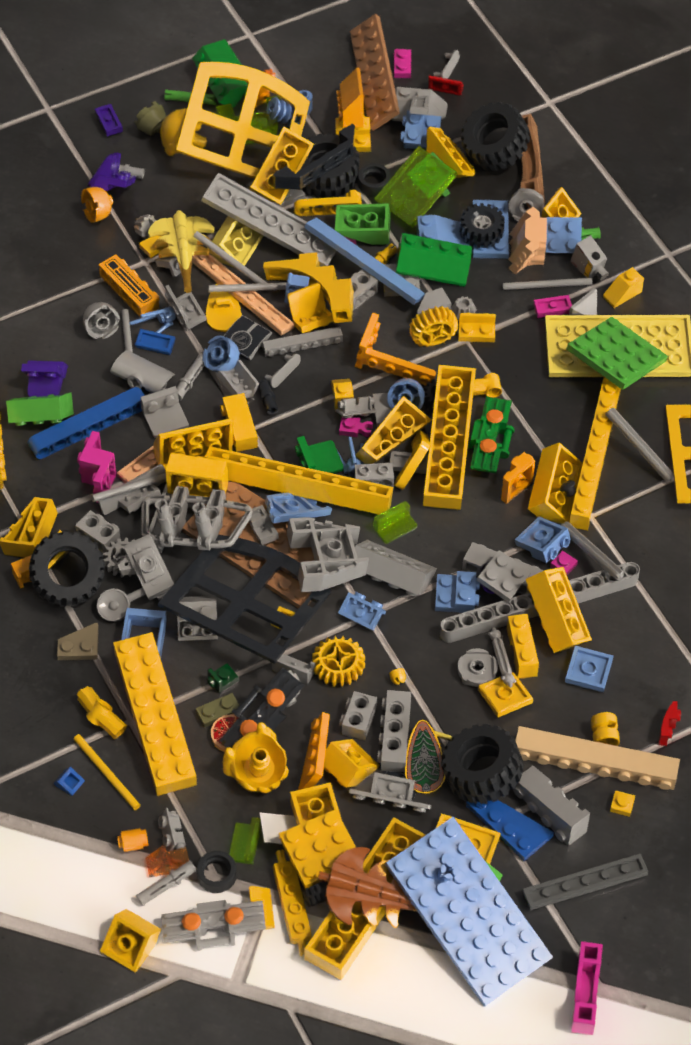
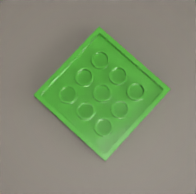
M610 317L568 343L566 350L622 390L665 363L668 358L660 349H657L613 317Z

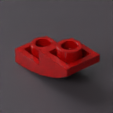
M678 701L672 702L664 716L659 736V745L667 746L668 738L672 739L676 722H680L681 709H677Z

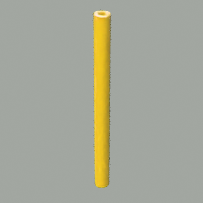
M77 734L73 740L134 810H137L141 806L82 736Z

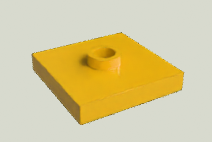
M514 672L511 674L516 679V683H513L511 688L504 684L501 677L478 686V691L497 717L533 703L532 696Z

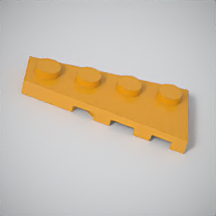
M322 712L311 724L312 731L298 790L314 787L323 776L330 717L325 712Z

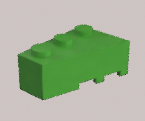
M71 392L63 395L50 394L40 397L12 398L6 401L8 422L15 423L16 426L26 425L30 421H33V424H43L44 420H50L51 423L62 422L63 418L74 415Z

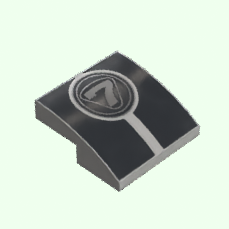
M242 315L228 329L224 337L234 341L240 355L252 360L259 347L263 348V341H267L272 332Z

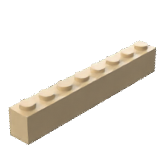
M521 726L518 728L516 743L524 761L531 760L543 765H555L562 769L570 768L582 773L598 774L601 777H613L621 781L638 782L641 785L657 786L664 790H674L680 763L678 758Z

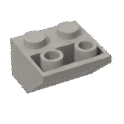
M216 596L183 597L179 602L213 620H217ZM177 616L178 641L218 639L217 635Z

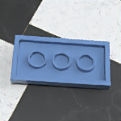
M473 200V204H477V206H480V203H484V206L491 204V208L497 207L498 211L501 210L502 216L505 218L504 233L502 239L500 238V242H495V245L492 247L489 244L488 248H484L483 245H480V248H476L477 245L474 244L473 258L508 259V201Z

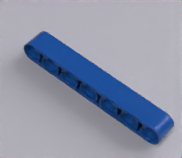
M134 387L29 438L27 444L37 459H43L89 437L92 431H102L141 412L140 397L145 395L139 387Z

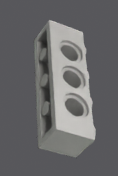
M387 690V698L382 700V710L386 711L385 715H381L380 727H384V733L379 735V745H383L382 751L378 750L377 763H381V771L405 772L411 692Z

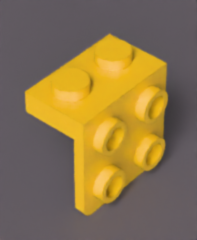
M314 283L287 295L293 323H295V327L301 333H309L315 328L327 326L334 321L332 313L326 309L322 287L319 283Z

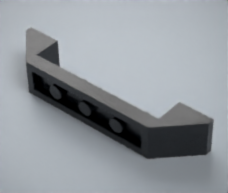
M352 123L339 132V145L335 149L325 153L324 156L313 161L304 169H300L296 174L287 166L277 170L273 174V187L277 189L301 190L353 156L355 125Z

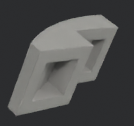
M263 505L253 508L249 524L260 544L264 545L279 539L278 532L272 525L270 516Z

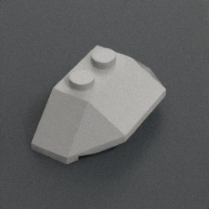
M405 87L395 88L400 114L391 120L403 122V115H407V111H410L412 95L429 97L427 115L441 116V119L446 118L447 102L432 90Z

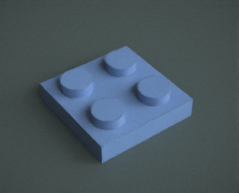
M546 217L547 237L545 253H574L576 244L581 241L582 217Z
M575 646L565 683L604 693L614 656Z

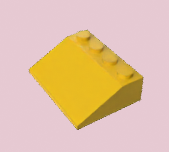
M233 418L159 434L154 441V455L157 465L162 464L166 470L171 453H182L205 458L210 446L232 451Z

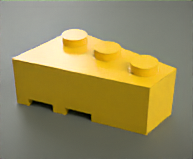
M38 497L32 499L20 514L21 518L17 523L10 526V531L4 538L1 537L0 546L4 555L28 557L33 554L34 548L44 537H49L58 514L52 499Z

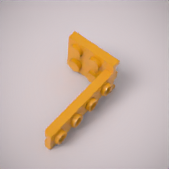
M372 312L359 345L360 349L357 354L355 367L362 369L363 364L389 374L411 378L422 385H427L428 382L431 383V380L435 379L436 376L435 370L373 350L372 346L376 343L381 323L378 322L379 314Z

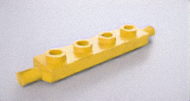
M278 850L276 852L278 863L273 865V872L290 943L298 945L300 956H303V954L305 956L306 943L312 939V934L298 875L292 862L286 861L285 851L281 850L280 852Z

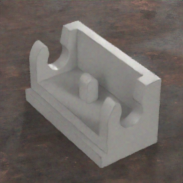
M282 654L275 664L272 663V670L279 672L282 667L287 671L294 670L300 681L308 685L314 675L315 663L311 661L309 665Z

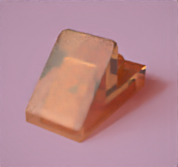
M163 845L148 855L146 863L149 878L170 874L169 871L172 869L176 870L189 861L187 848L166 852V847Z

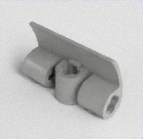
M128 350L124 351L115 360L111 368V373L127 380L131 388L139 387L141 389L143 386L150 393L166 389L167 382L175 376L173 372Z

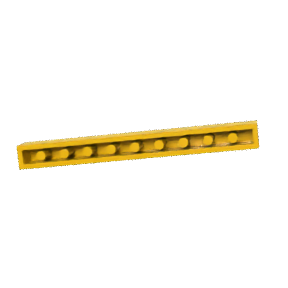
M605 377L603 378L570 516L571 525L577 529L587 531L613 425L612 421L606 416V412L612 407L617 408L621 388Z
M212 446L209 447L205 458L220 459L227 462L228 481L281 493H291L295 496L387 516L391 507L393 487Z

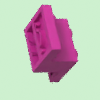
M92 431L90 437H87L85 440L83 452L79 453L77 463H79L81 481L94 485L93 494L111 489L117 473L114 453L102 450L100 433Z

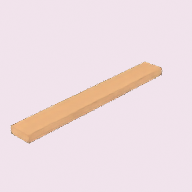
M211 254L192 255V263L219 285L246 284ZM256 291L229 292L279 335L282 336L294 329L295 323Z

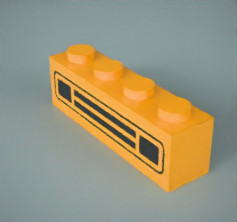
M115 254L99 264L100 277L140 318L141 314L159 309L160 298L158 294L152 291L148 284L138 277L135 270H131L124 259H120Z

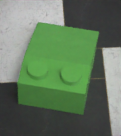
M389 204L336 205L335 231L344 237L371 245L389 244Z

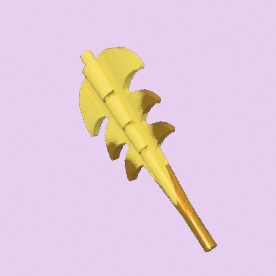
M178 210L173 218H162L155 221L149 228L148 236L164 235L159 237L154 243V248L166 247L158 253V257L176 256L184 282V291L190 293L192 291L190 280L192 255H209V250L200 246L204 244L193 236L196 231L199 233H214V227L207 219L198 216L186 217L182 211Z

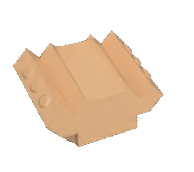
M532 207L523 214L510 232L513 238L509 242L511 245V256L508 260L512 264L508 269L514 274H517L529 265H544L547 218H540V212Z

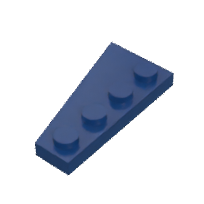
M492 800L487 801V804H480V802L475 804L468 801L466 804L489 829L501 833L500 839L523 861L527 860L554 837V832L499 800L492 802Z

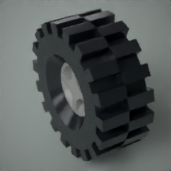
M480 203V206L473 204V208L467 207V210L462 212L460 218L461 238H464L466 243L470 242V246L477 245L476 248H480V245L488 248L489 244L492 247L495 245V242L499 243L500 238L502 239L505 224V218L502 216L501 210L498 211L497 207L491 208V204L484 206V203Z

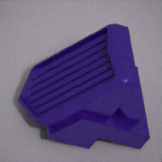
M116 152L109 154L88 182L87 187H99L105 191L117 186L126 188L135 183L136 176L131 175L127 171H120L119 173L121 153Z
M28 360L27 364H22L21 371L29 377L28 396L60 395L68 365L61 361Z

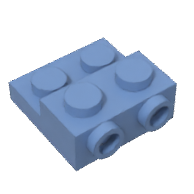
M407 111V115H403L402 126H405V131H401V142H404V148L427 150V128H440L441 116L410 114V111Z
M538 517L515 539V543L517 546L530 551L533 558L547 563L550 559L554 560L557 557L559 550L569 546L571 538L568 528Z
M457 571V575L437 574L435 611L464 613L474 610L475 606H479V594H475L476 589L479 590L480 583L477 581L476 572Z

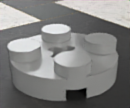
M518 189L512 195L509 203V210L513 214V218L519 221L523 214L530 209V207L524 209L523 203H529L531 207L537 209L540 212L541 218L542 209L545 207L544 197L532 189Z
M478 648L470 649L459 658L458 675L463 684L478 687L481 684L494 680L497 675L498 664L495 657L489 655L488 651ZM475 665H479L483 669L476 671L473 668H475Z

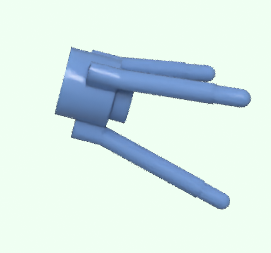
M169 306L161 310L141 314V318L131 321L130 325L158 318L161 324H165L156 331L161 333L173 325L172 321L176 319L174 310Z
M348 437L352 458H349L345 464L339 452L338 454L343 464L344 473L354 477L355 465L364 463L355 456L352 437Z

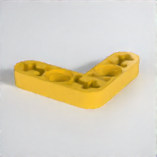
M421 430L417 432L412 441V454L394 482V486L401 490L406 487L430 447L428 434Z

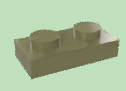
M230 693L197 707L196 713L204 728L213 725L218 718L233 714L231 711L233 709L236 710L239 704L233 693Z

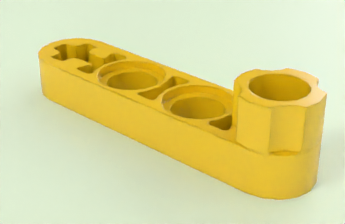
M350 190L345 194V197L300 199L294 203V212L298 216L336 214V207H333V205L362 204L361 193L357 192V190Z

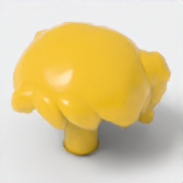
M187 108L170 113L162 122L160 130L161 142L165 147L166 154L169 156L178 153L175 150ZM197 123L192 145L203 149L206 146L207 137L196 133V131L201 129L202 125Z
M263 722L257 724V731L244 735L235 742L232 748L228 747L225 749L223 757L224 774L235 778L248 791L269 793L277 789L281 781L286 779L289 773L286 766L285 750L277 742L276 734Z

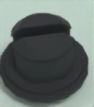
M569 480L563 483L560 491L565 492L567 497L575 495V481Z

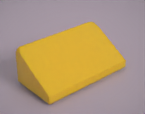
M249 886L250 902L263 900L266 929H274L270 888Z

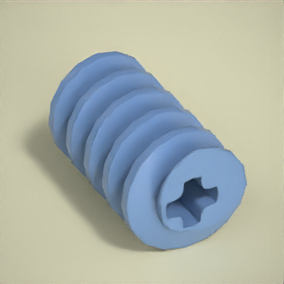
M273 97L267 105L266 113L270 114L272 120L276 119L277 122L281 121L282 124L287 123L290 126L294 107L284 100ZM296 116L294 123L300 124L301 117Z

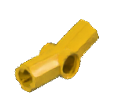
M86 686L79 690L77 699L88 712L86 717L91 723L101 726L114 739H117L125 732L127 725L112 712V707L106 701L99 698L92 687Z

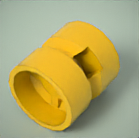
M610 712L593 715L591 717L593 741L618 746L620 738L617 730V716Z

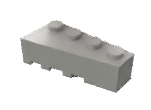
M531 766L522 773L520 781L516 782L517 786L514 788V793L518 798H522L527 803L533 813L536 812L541 817L543 824L546 827H550L561 842L564 841L569 846L587 832L590 818L589 811L586 809L580 810L577 807V801L573 798L568 800L564 791L559 786L554 788L551 780L536 767Z

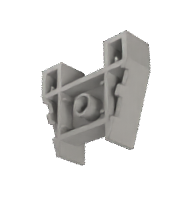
M310 517L289 518L287 538L290 548L312 547L315 561L300 562L298 581L301 592L322 591L366 575L369 558H358L354 546L358 542L360 526L345 524V526L334 525L332 521L325 520V523L317 522L315 518Z

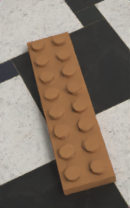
M374 14L350 31L357 68H360L366 114L367 117H370V129L373 131L400 114L381 21L377 14Z

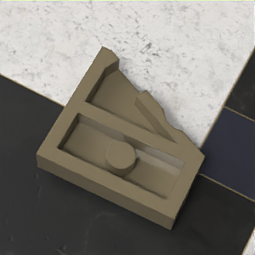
M98 623L58 639V660L98 659Z

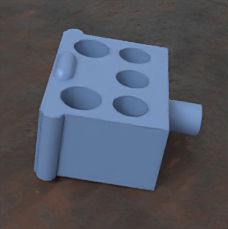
M288 273L284 302L288 303L287 295L289 293L309 286L310 277Z

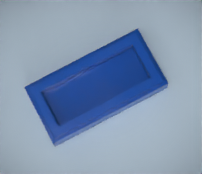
M140 329L135 347L171 355L176 339L174 336Z

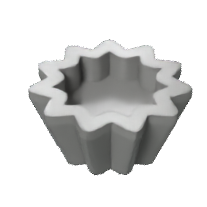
M154 215L140 216L135 222V232L145 240L150 238L148 236L150 226L157 221L154 220Z
M463 296L457 298L451 307L457 319H459L460 313H475L477 311L472 299L464 298Z

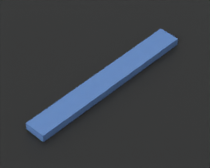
M318 218L306 223V230L413 305L423 300L425 296L423 291Z

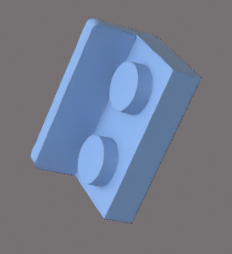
M348 592L338 613L374 631L382 614L385 615L386 613L382 609L383 605L374 600L371 603L366 601V596L355 592V594Z

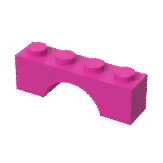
M581 942L571 1029L573 1033L593 1035L603 944Z

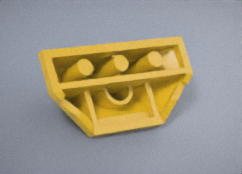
M428 127L427 155L429 156L434 152L455 174L454 178L474 176V167L459 147L444 134V131L441 128Z

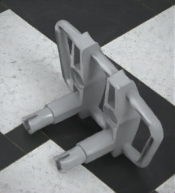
M176 486L173 495L149 496L142 502L141 535L143 537L149 532V505L155 503L161 528L160 536L151 533L155 543H160L161 546L173 547L174 545L198 547V550L209 551L211 548H226L236 542L251 519L253 510L247 504L226 500L224 490L213 489L210 497L189 495L188 487ZM188 503H195L192 509L196 518L197 539L179 538L182 528L186 523ZM225 508L244 511L245 514L227 540L216 541L219 531L223 526L222 521Z

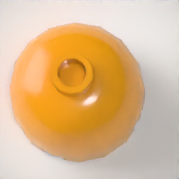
M89 187L82 190L81 202L82 204L85 203L86 209L83 210L87 219L93 223L107 218L113 205L111 195H108L104 189L99 187Z

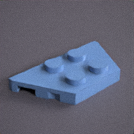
M291 493L267 495L265 500L272 523L289 522V518L331 515L332 508L329 506L324 508L317 506L316 500L295 496Z

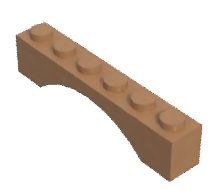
M531 113L522 116L530 131V141L527 144L526 152L522 153L523 178L521 188L535 190L544 197L538 129Z

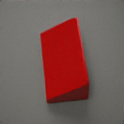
M429 75L428 89L461 95L463 83Z

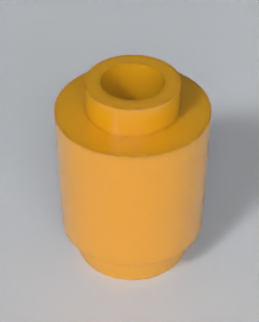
M138 828L121 831V836H117L119 849L123 848L124 852L140 850L148 846L146 829L141 830Z

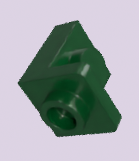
M228 663L215 671L212 668L207 670L208 684L211 688H216L219 693L239 681V676Z

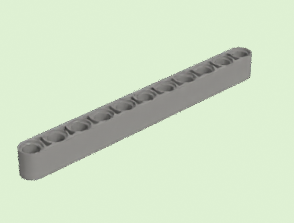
M627 562L617 565L624 571V577L619 580L613 578L605 569L569 580L577 603L635 586L640 572L638 564ZM529 592L513 597L510 602L503 600L443 619L440 625V638L446 643H452L491 631L493 627L497 629L507 626L508 616L528 614L530 619L539 616V613L534 607V600Z

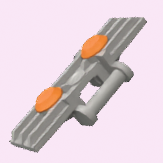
M226 900L196 903L197 907L192 908V910L161 914L163 942L196 939L197 951H201L202 948L229 944L236 946L235 933L266 929L263 900L232 905L227 903ZM223 928L224 932L230 933V936L201 939V936L207 935L206 930Z

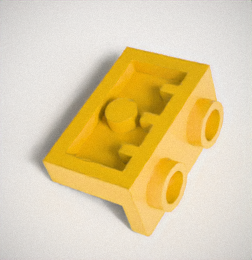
M460 313L458 341L495 342L496 315L488 313Z

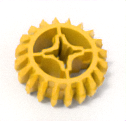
M435 306L432 309L428 308L426 311L422 310L421 314H416V318L412 319V323L409 324L410 335L419 347L439 345L445 343L446 340H451V336L456 335L458 320L453 311L449 310L448 307L440 306L437 308Z
M334 636L333 640L327 637L326 643L321 641L319 647H316L312 654V662L315 663L314 673L318 675L319 680L325 679L326 685L329 682H332L334 687L336 683H340L341 687H343L345 682L350 685L352 680L357 681L358 676L362 675L365 668V655L363 654L362 647H359L357 642L352 643L351 638L345 640L344 636L341 639H337Z

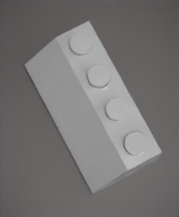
M370 540L363 541L355 546L358 558H369L366 574L371 575V579L379 582L383 580L389 583L390 587L395 589L402 588L406 590L407 594L412 596L421 595L425 592L437 570L433 566Z

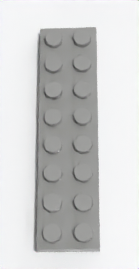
M220 173L216 175L202 197V202L298 255L317 252L320 266H328L337 252L306 230L305 225L307 222Z

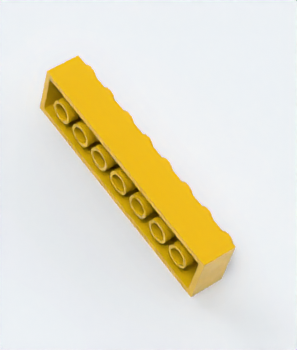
M439 365L423 506L461 510L476 368Z
M153 633L113 642L114 653L157 796L196 786V773Z
M393 818L364 860L363 871L368 874L375 864L384 860H391L423 838L425 834ZM387 869L386 880L391 883L394 877ZM355 902L352 907L351 925L338 920L330 911L305 947V960L342 980L384 917L385 906H380L377 910V925L375 927L364 918L360 902Z

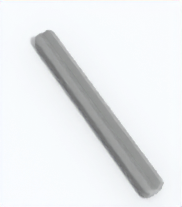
M613 407L606 412V416L666 482H669L674 477L673 472Z
M569 522L561 524V526L568 528L571 540L613 578L619 580L624 577V571Z

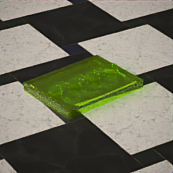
M418 146L374 199L379 204H389L391 213L414 228L417 224V216H423L458 174L455 170Z

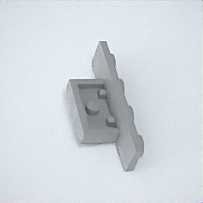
M159 464L123 485L166 473L165 468L162 464ZM166 481L99 500L98 503L104 515H107L122 507L128 513L135 512L142 506V502L147 497L161 496L157 486Z
M375 772L371 792L349 789V793H352L353 798L365 800V796L372 797L373 802L385 804L387 800L394 802L393 806L405 808L406 805L414 806L413 810L421 812L431 809L430 804L412 801L415 780Z

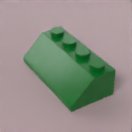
M224 39L202 46L192 57L197 68L200 62H223L242 65L228 42ZM209 78L208 85L219 103L233 108L246 94L248 86L246 81L229 78Z
M402 233L398 245L396 273L465 287L471 262L472 246Z

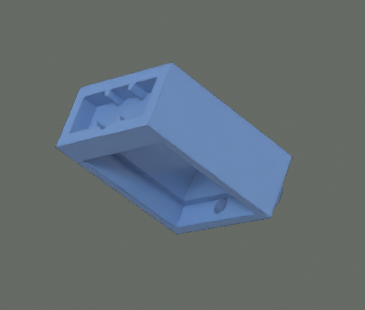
M127 608L121 640L130 638L132 625L159 628L156 646L161 659L167 624L166 611Z

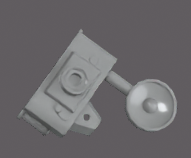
M150 532L125 545L124 549L127 554L117 563L123 576L137 574L143 587L128 595L119 589L113 588L103 592L97 601L98 613L103 619L110 622L121 621L125 618L126 609L130 608L131 601L147 595L149 600L157 597L160 601L174 585Z

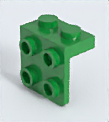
M304 436L297 438V446H294L296 456L300 457L301 467L332 474L343 471L342 461L332 440L308 446Z

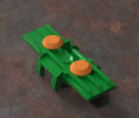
M486 396L481 419L475 420L468 445L469 449H473L475 445L470 469L496 473L499 459L509 457L510 452L508 450L511 436L515 431L513 426L507 425L512 404L511 400ZM498 434H504L502 444L496 443Z

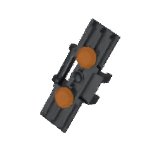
M284 667L280 669L263 690L255 684L253 686L254 689L237 709L231 711L238 719L219 741L226 748H232L235 742L244 735L257 731V724L263 722L274 731L281 721L283 722L286 718L283 710L304 685ZM260 694L264 698L261 705L248 718L244 717L242 714Z

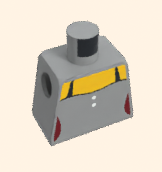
M590 235L578 242L570 262L586 278L597 276L600 280H604L609 275L604 268L607 257L593 237Z

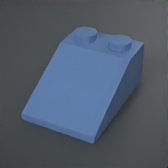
M437 215L417 216V236L470 246V242L466 243L464 238L460 236V222Z

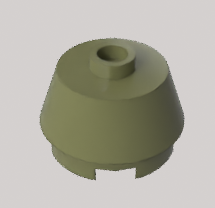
M153 101V106L149 108L145 106L137 114L138 120L134 121L138 130L150 136L160 132L162 122L167 117L163 106L159 105L156 101Z

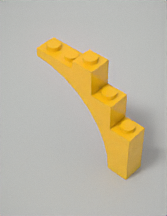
M317 252L299 254V259L264 262L263 268L267 280L287 281L288 273L310 277L309 285L319 283L322 287L323 296L331 306L334 323L352 322L354 291L351 278L337 280L334 265L320 266Z

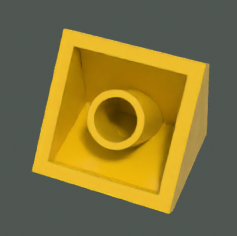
M560 187L542 209L541 218L579 217L581 212L565 190Z

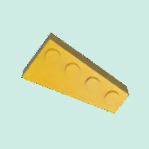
M403 396L355 456L364 464H375L414 436L419 430L425 428L432 419Z

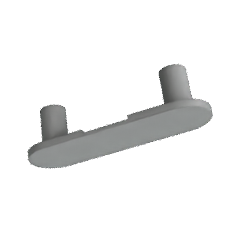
M454 50L453 53H445V58L450 60L442 72H434L435 77L449 78L459 60L458 50Z
M294 354L293 356L285 355L284 359L287 363L273 376L267 374L265 380H268L272 387H278L299 365L301 360L299 354Z

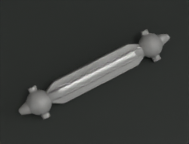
M493 627L492 631L488 632V635L493 640L492 644L501 674L503 675L501 679L504 684L511 688L513 683H516V679L511 674L512 670L502 640L503 635Z

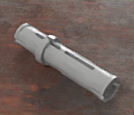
M203 355L197 356L185 376L178 381L179 401L183 399L187 391L191 390L194 380L205 366Z
M189 860L178 869H172L169 871L170 874L139 894H136L141 904L144 906L174 885H180L182 880L197 872L193 863Z

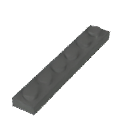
M640 853L524 888L522 893L531 911L647 876L649 871Z

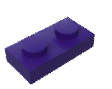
M111 104L95 108V114L106 136L123 132V127Z

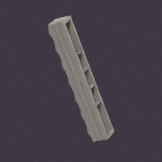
M339 326L263 341V351L265 357H271L287 352L317 348L318 346H327L333 343L337 344L343 342V334Z

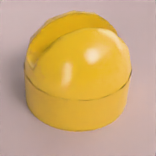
M403 668L395 669L389 673L390 679L395 685H400V682L404 683L406 680Z

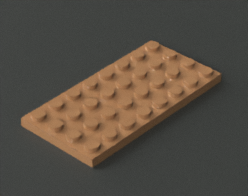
M228 481L226 500L247 504L252 509L263 505L268 513L264 499L241 484ZM225 508L222 521L223 526L218 535L230 536L245 512ZM195 514L182 528V532L193 539L198 538ZM288 521L272 523L278 532L279 539L264 544L265 546L280 551L298 562L315 561L312 547L290 548L287 538ZM248 522L238 538L260 544ZM223 551L219 555L251 578L265 564V561L228 551ZM278 570L265 585L266 588L298 609L311 594V592H301L299 581L283 570Z

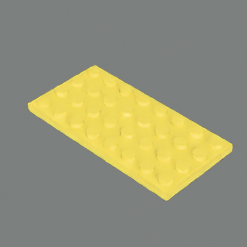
M545 315L549 377H604L566 350L568 343L610 317L617 319L668 356L665 363L643 377H691L690 315Z

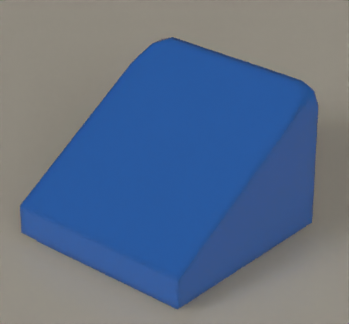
M68 767L53 784L72 796L85 780L75 770Z

